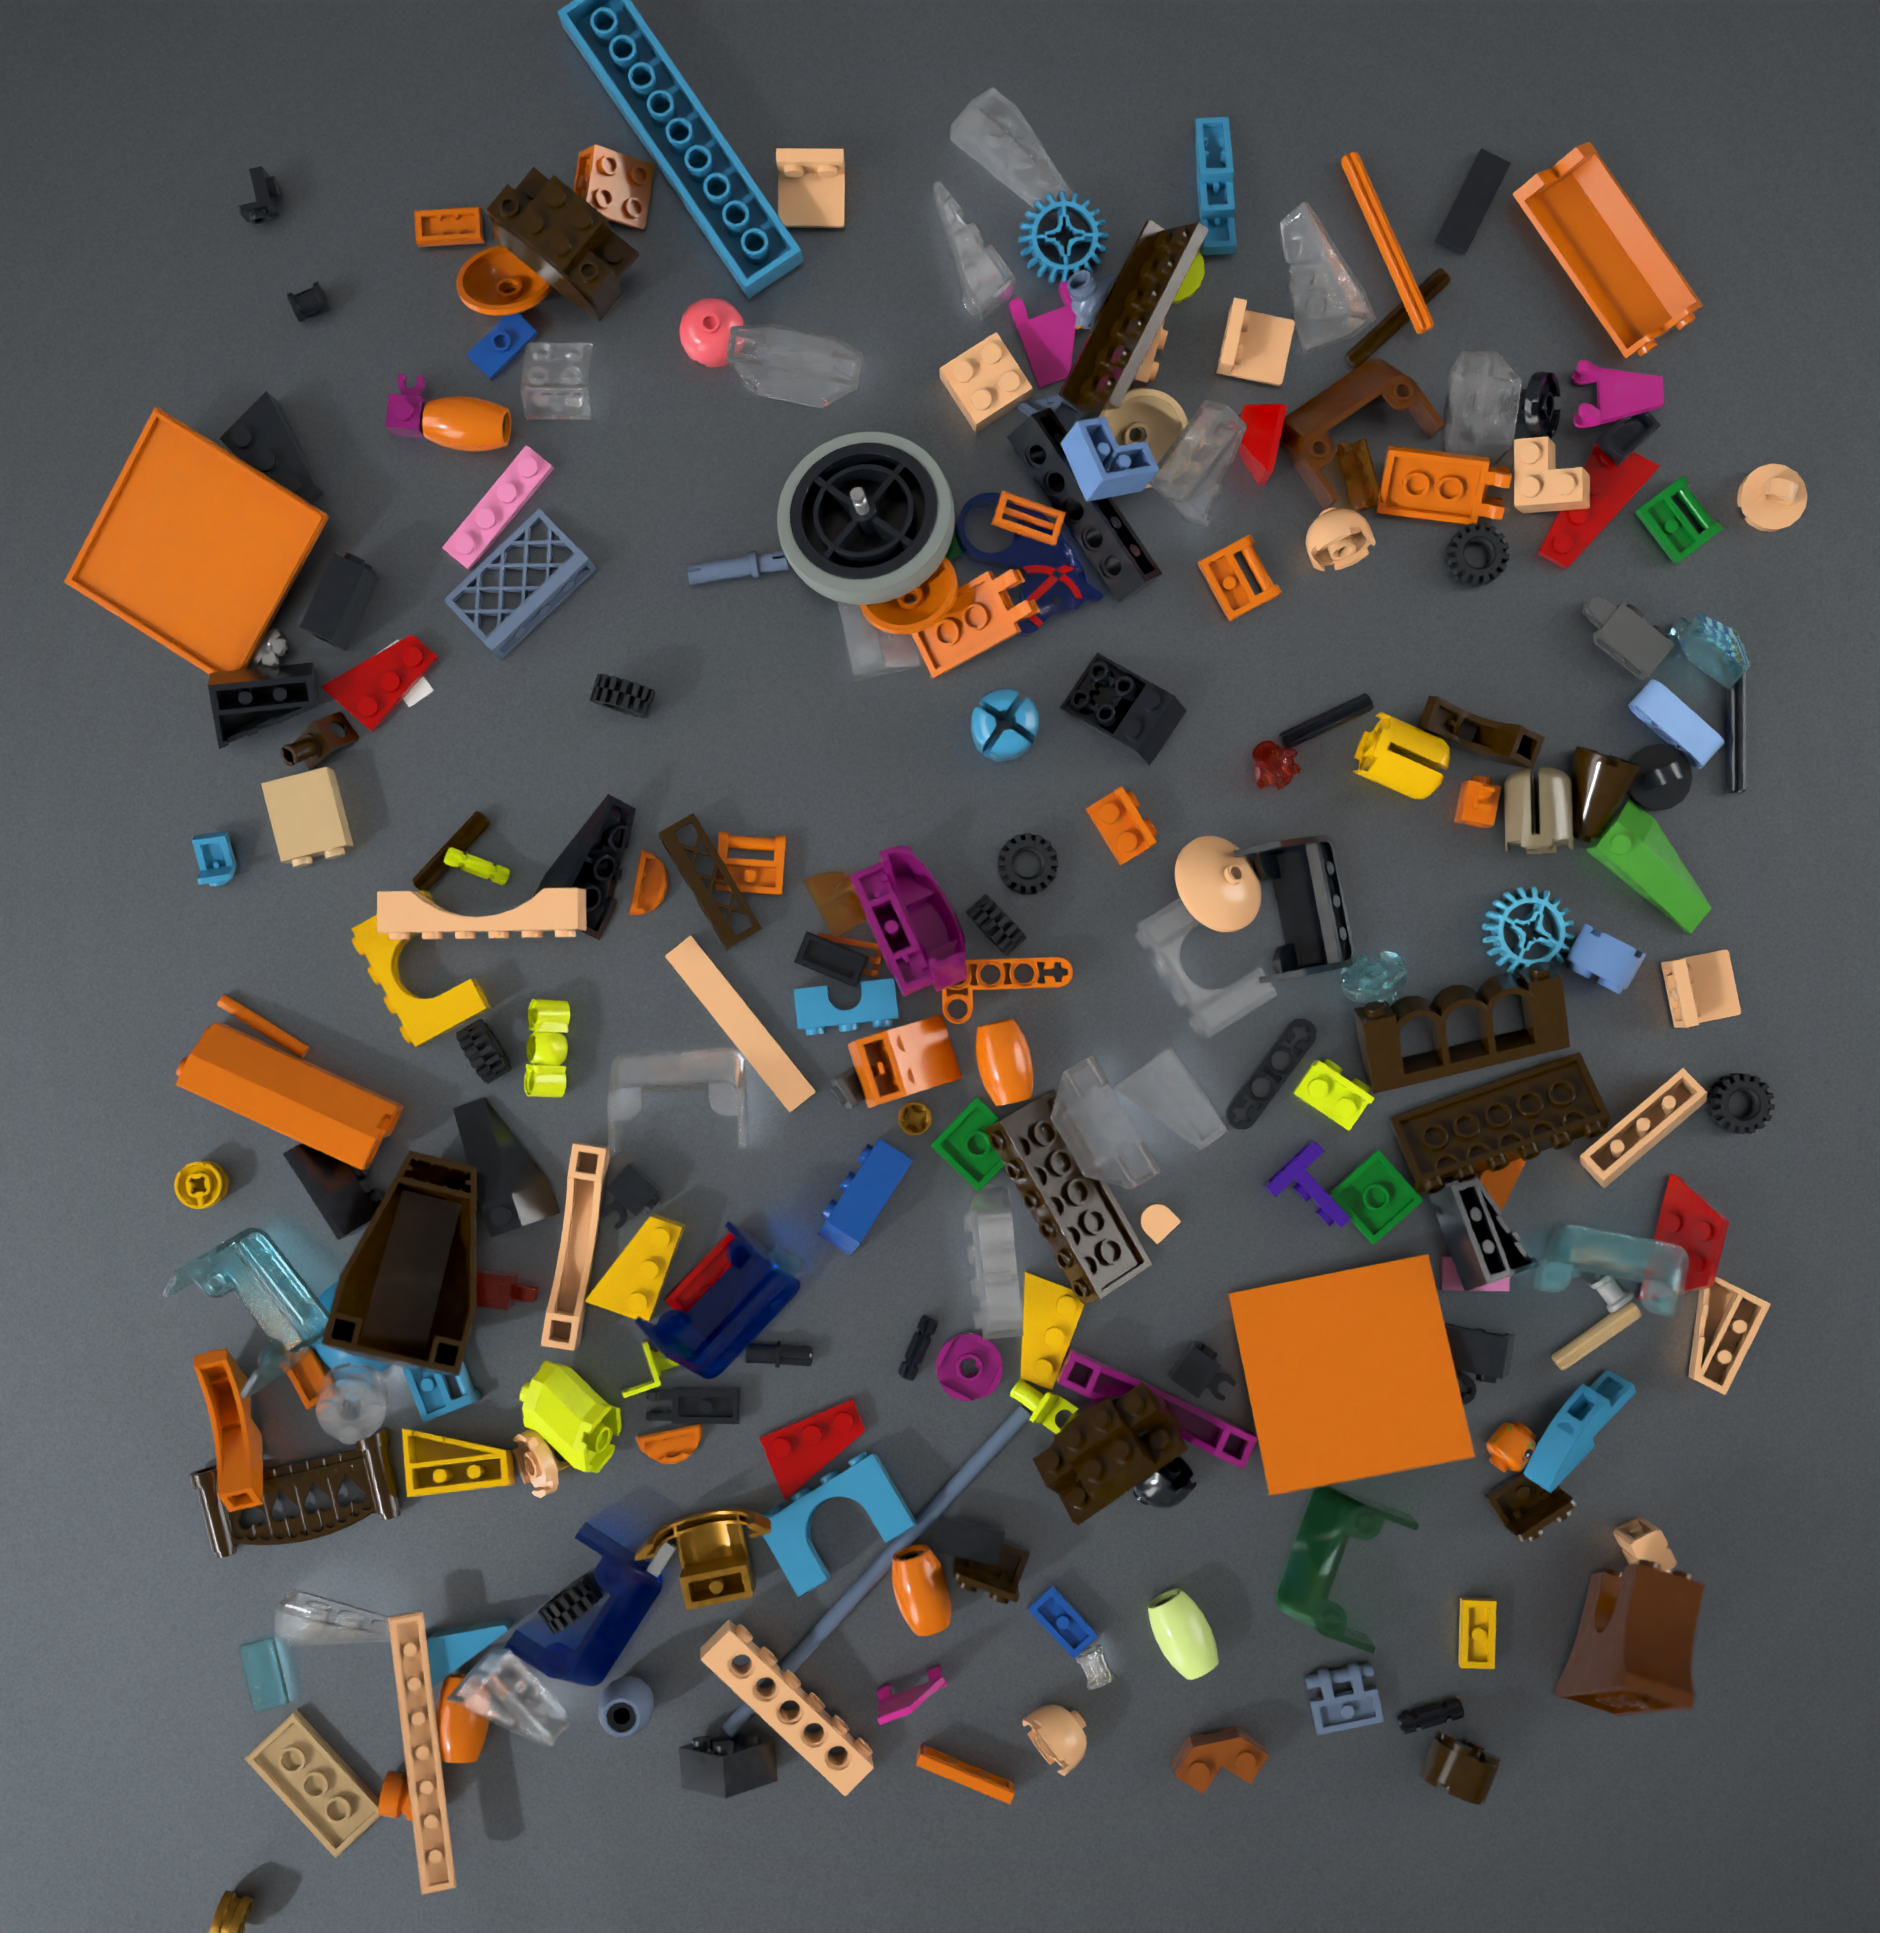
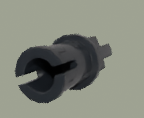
M777 1341V1344L747 1342L745 1362L775 1364L776 1368H779L780 1365L809 1367L813 1362V1348L811 1346L781 1345V1341Z

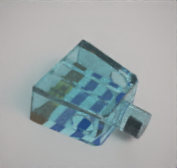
M1703 613L1697 614L1691 622L1683 617L1679 618L1671 628V634L1678 638L1686 659L1728 689L1752 665L1740 633Z

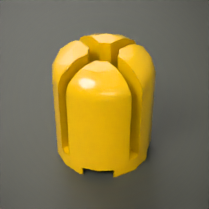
M1378 713L1376 717L1381 720L1376 724L1371 733L1365 730L1358 744L1354 758L1360 760L1358 770H1353V772L1412 799L1427 798L1439 788L1444 779V776L1437 771L1440 768L1448 770L1450 747L1442 738L1386 713Z

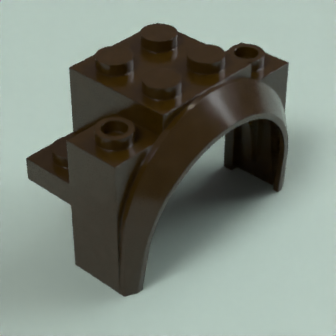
M533 167L515 190L507 184L486 209L493 222L494 239L557 289L591 319L600 321L623 294L618 281L639 257L638 251L611 230L608 220L603 214L555 175L548 179Z

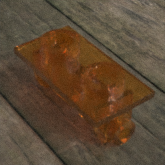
M1366 438L1351 444L1350 442L1338 444V451L1335 455L1339 458L1342 473L1346 479L1345 484L1350 499L1348 504L1352 505L1353 510L1358 513L1383 503Z

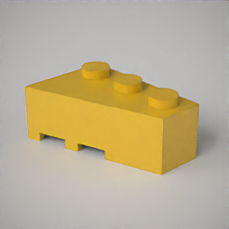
M402 1428L407 1497L516 1485L512 1450Z

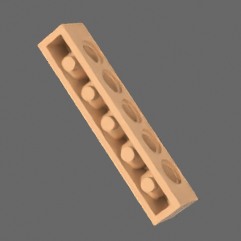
M728 1620L700 1648V1660L846 1797L874 1768L871 1755L873 1753L872 1749L863 1739L858 1738L855 1740L848 1733V1726L839 1716L834 1715L831 1717L824 1710L825 1705L816 1694L811 1692L808 1695L800 1687L801 1682L793 1672L788 1669L784 1672L777 1666V1659L766 1647L760 1649L751 1641L753 1639L752 1634L742 1624L735 1626ZM740 1654L747 1655L750 1658L749 1662L744 1665H737L732 1660ZM764 1677L774 1680V1683L767 1688L759 1687L756 1684L758 1680ZM788 1700L798 1703L795 1709L789 1711L782 1709L781 1705ZM811 1723H817L822 1726L816 1733L805 1731V1728ZM835 1746L845 1748V1751L838 1756L829 1753L830 1749Z

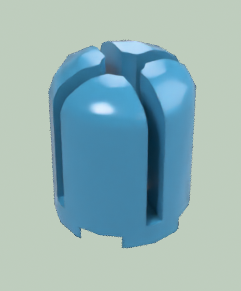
M998 688L990 691L980 699L979 707H975L972 713L971 736L975 747L986 758L996 762L1012 761L1019 757L1021 758L1032 747L1039 729V714L1034 702L1028 696L1024 701L1018 699L1020 694L1018 690ZM1003 719L1010 721V729L1004 730L1000 737L997 736L998 725L996 722L1001 720L1003 723Z

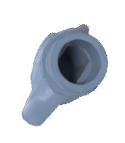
M1081 270L1069 278L1067 288L1069 296L1072 298V311L1076 315L1075 329H1091L1093 327L1097 314L1104 306L1109 288L1117 281L1114 274H1108L1097 280L1089 271Z

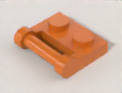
M1251 535L1243 537L1198 562L1199 568L1229 622L1282 594L1278 584H1273L1253 547L1255 542ZM1242 553L1262 590L1261 593L1254 594L1234 555Z
M719 831L717 853L740 892L783 895L786 835H776L775 838L730 835V832ZM729 849L774 851V860L728 858ZM718 869L716 878L724 880ZM715 883V891L732 892L729 886Z

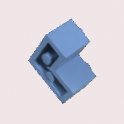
M1106 417L1077 421L1060 443L1086 502L1142 492L1159 471L1147 442L1118 446Z

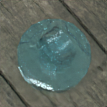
M1380 951V957L1368 959L1367 954L1354 960L1352 966L1344 968L1341 972L1342 982L1340 983L1344 995L1355 1002L1387 1001L1391 1006L1398 1000L1396 992L1406 984L1409 976L1403 957L1388 951Z

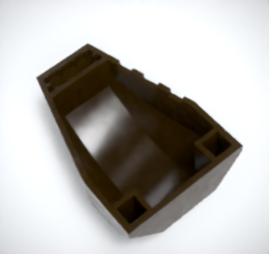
M409 1151L340 1274L321 1345L353 1356L422 1372L459 1376L476 1311L477 1167Z

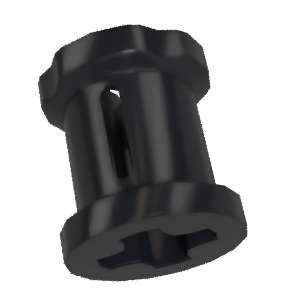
M318 281L313 283L312 288L295 295L292 292L287 294L290 305L299 322L305 321L306 316L324 309L326 312L331 310L326 295Z

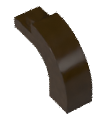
M1438 696L1428 697L1418 724V728L1444 739L1449 746L1499 763L1532 769L1545 738L1522 725L1502 723L1477 716Z

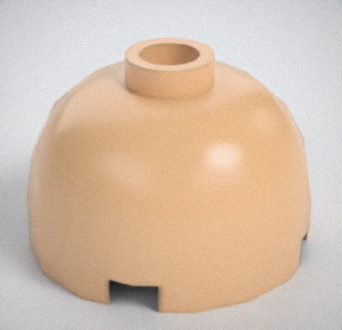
M1328 508L1322 511L1309 527L1305 541L1313 568L1319 571H1325L1324 566L1335 564V570L1354 565L1369 554L1367 547L1370 544L1375 546L1376 543L1366 519L1354 510L1342 508Z
M1050 1704L1041 1706L1023 1719V1727L1030 1725L1032 1728L1027 1735L1044 1759L1050 1765L1056 1761L1061 1766L1057 1771L1059 1774L1065 1776L1082 1760L1087 1749V1738L1083 1731L1086 1723L1076 1710L1068 1712L1062 1706Z

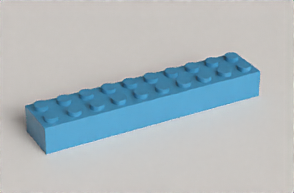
M574 0L557 11L564 30L746 297L750 299L802 264L801 249L631 0Z

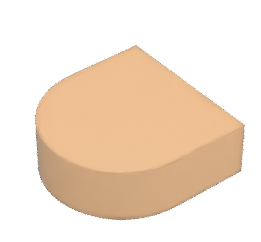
M1158 1203L1147 1206L1140 1216L1142 1229L1157 1245L1181 1222L1168 1207Z

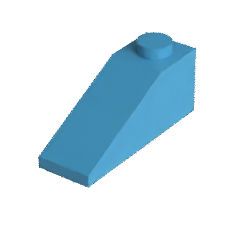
M509 1617L436 1630L426 1637L432 1687L506 1633L514 1623Z

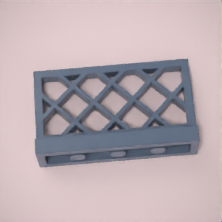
M539 508L443 601L479 637L491 652L502 660L597 568ZM542 520L548 527L547 540L531 541V530ZM554 534H555L560 540H554ZM513 547H524L523 563L507 564V553ZM530 547H547L546 563H530ZM553 547H568L573 552L564 563H553ZM489 570H500L499 586L483 587V576ZM506 570H523L522 586H506ZM529 570H546L545 581L540 586H528ZM465 593H476L475 610H461L455 602ZM482 593H499L498 609H482ZM505 593H522L521 604L516 609H504ZM468 616H475L474 622ZM481 616H497V627L486 636L480 630Z

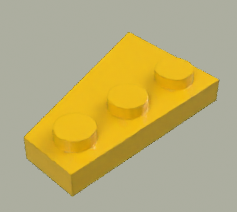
M1027 1271L1024 1272L1020 1378L1052 1390L1084 1304L1075 1296L1072 1288Z

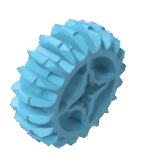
M1532 886L1529 887L1526 895L1523 887H1518L1515 889V897L1509 891L1503 893L1505 903L1498 899L1493 901L1492 904L1498 913L1494 911L1486 912L1485 916L1493 920V923L1482 925L1483 930L1491 931V936L1482 939L1483 943L1493 942L1494 947L1490 948L1487 954L1489 956L1496 955L1497 953L1500 954L1495 962L1497 966H1502L1509 961L1506 968L1507 973H1514L1517 967L1518 969L1527 968L1536 962L1548 963L1552 960L1557 964H1561L1564 959L1559 951L1570 952L1571 947L1564 944V940L1574 939V934L1566 933L1565 927L1573 926L1574 922L1573 920H1563L1562 916L1567 915L1569 909L1566 907L1557 910L1556 907L1561 902L1559 897H1555L1548 902L1550 891L1543 890L1538 896L1537 887ZM1521 904L1534 906L1532 911L1527 913L1523 920L1507 917L1514 908ZM1543 912L1551 922L1553 934H1549L1543 928L1542 921L1545 916L1542 914ZM1531 925L1530 931L1533 932L1534 935L1537 937H1528L1525 939L1526 932L1518 926L1524 927ZM1504 927L1514 937L1513 952L1505 942ZM1534 943L1548 946V949L1535 959L1522 958L1525 951H1529Z

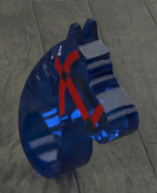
M986 492L978 494L963 506L955 524V537L961 551L971 560L981 564L1007 570L1013 569L1014 571L1020 569L1025 582L1021 584L1019 590V603L1024 600L1030 601L1034 599L1040 610L1035 615L1017 622L1021 632L1016 634V636H1030L1052 615L1068 611L1074 614L1083 601H1100L1104 597L1099 590L1087 582L1085 571L1078 556L1061 532L1055 546L1014 533L1012 544L1006 549L996 553L983 552L975 548L968 540L964 528L965 518L977 506L985 504L997 506L1000 500V493ZM1006 502L1005 507L1051 522L1041 513ZM1011 517L1014 523L1052 535V531Z

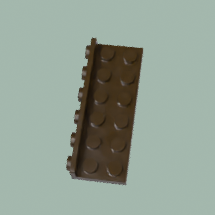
M1152 220L1145 222L1117 277V281L1114 283L1059 392L1060 397L1082 412L1119 409L1209 231L1208 228L1197 222L1165 230Z
M1578 1052L1390 1117V1124L1415 1180L1416 1192L1420 1194L1426 1191L1427 1194H1432L1445 1188V1185L1457 1180L1459 1183L1472 1180L1477 1176V1173L1489 1169L1491 1172L1502 1170L1509 1165V1162L1521 1158L1523 1161L1534 1159L1541 1154V1151L1553 1147L1555 1150H1559L1571 1145L1575 1139L1584 1136L1587 1139L1597 1137L1604 1133L1608 1127L1610 1115L1581 1053Z
M1054 1089L985 1128L990 1145L999 1154L1005 1165L1007 1175L1017 1186L1022 1195L1024 1205L1031 1211L1038 1224L1040 1234L1047 1240L1055 1254L1057 1264L1064 1270L1071 1283L1073 1293L1080 1299L1082 1304L1085 1305L1102 1299L1153 1265Z

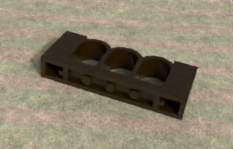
M1536 962L1527 968L1518 969L1519 977L1511 974H1498L1487 979L1480 986L1478 992L1465 985H1452L1440 991L1434 997L1432 1003L1420 996H1406L1397 1000L1391 1006L1387 1001H1372L1363 1007L1355 1008L1354 1012L1364 1075L1373 1094L1570 1047L1562 975L1551 962ZM1509 994L1521 995L1525 1029L1494 1036L1492 1010L1495 1004L1502 997ZM1463 1005L1475 1006L1480 1039L1448 1047L1446 1020L1449 1014ZM1425 1016L1430 1018L1435 1050L1402 1058L1399 1036L1403 1025L1414 1017Z

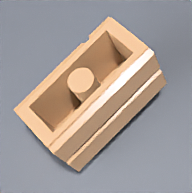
M1637 1517L1616 1527L1613 1531L1619 1546L1623 1548L1622 1552L1629 1565L1639 1563L1640 1559L1649 1560L1660 1564V1570L1671 1573L1670 1569L1674 1568L1677 1564L1671 1549L1667 1547L1668 1543L1662 1530L1643 1517Z

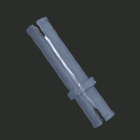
M783 549L761 554L752 551L749 552L748 556L692 565L687 564L690 586L751 575L754 579L760 578V574L789 570V563Z

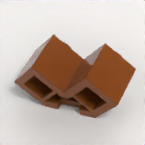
M1234 1726L1224 1728L1223 1731L1205 1735L1201 1733L1189 1736L1171 1766L1177 1778L1204 1795L1222 1766L1251 1785L1269 1755L1264 1744Z

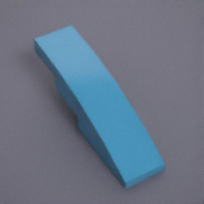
M1229 117L1195 118L1199 221L1209 229L1201 244L1202 255L1235 254L1237 244L1234 223V169Z

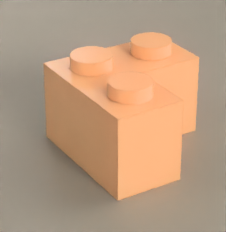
M1548 436L1514 439V507L1522 514L1590 508V475L1583 467L1556 469V445Z

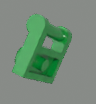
M1684 475L1635 511L1636 515L1675 565L1724 529L1718 520L1714 522L1687 486L1689 482ZM1676 494L1704 530L1703 532L1698 534L1671 497Z

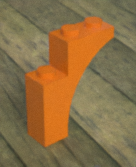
M227 1348L193 1356V1368L205 1397L214 1437L217 1461V1496L229 1512L262 1505V1433L251 1419L250 1382Z

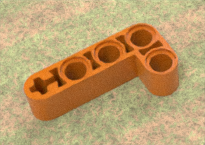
M1060 957L965 960L967 972L965 982L961 985H952L942 989L943 1014L949 1022L954 1024H961L969 1020L973 1011L972 990L1063 987L1072 979V966L1069 961ZM1037 963L1044 964L1042 970H1051L1054 968V963H1059L1060 969H1066V975L1060 978V982H1055L1054 976H1043L1044 983H1037L1039 978ZM1020 964H1027L1033 970V978L1028 983H1020L1014 976L1015 968ZM987 965L997 967L1000 973L999 980L994 984L983 982L980 975L983 967ZM956 999L964 1001L967 1005V1013L960 1019H955L948 1013L949 1003Z

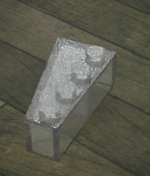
M1008 1187L981 1189L979 1192L977 1190H969L970 1212L963 1214L965 1233L972 1232L973 1244L967 1245L969 1265H976L977 1276L970 1277L972 1297H979L980 1308L973 1309L975 1329L982 1328L983 1340L1024 1336Z

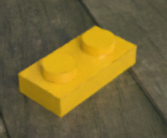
M1460 1597L1458 1656L1460 1668L1495 1669L1497 1601L1494 1598Z

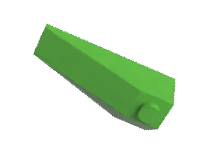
M1630 798L1622 804L1610 819L1600 837L1595 838L1586 849L1587 852L1688 934L1695 930L1712 909L1656 820Z

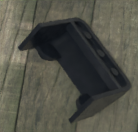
M1320 835L1285 839L1234 850L1235 857L1254 855L1253 866L1255 871L1263 879H1273L1285 945L1278 946L1272 958L1276 974L1259 977L1260 984L1346 968L1353 965L1355 948L1336 850L1330 837Z

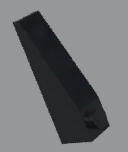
M486 1097L453 1108L468 1165L477 1167V1198L490 1238L561 1213L549 1179L540 1171L531 1159L530 1154L514 1137L510 1128Z

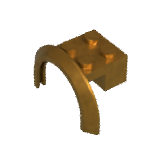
M741 1508L718 1509L697 1513L666 1524L653 1532L638 1548L635 1561L656 1557L658 1549L675 1537L682 1567L679 1579L686 1610L750 1598L754 1595L756 1580L743 1525H747L751 1529L749 1534L751 1538L770 1534L772 1524L769 1518Z

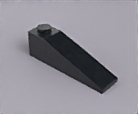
M609 794L546 872L534 896L537 895L544 888L585 889L586 931L581 932L600 940L615 910L617 899L613 898L616 881L621 880L623 869L620 868L623 850L629 844L636 808Z

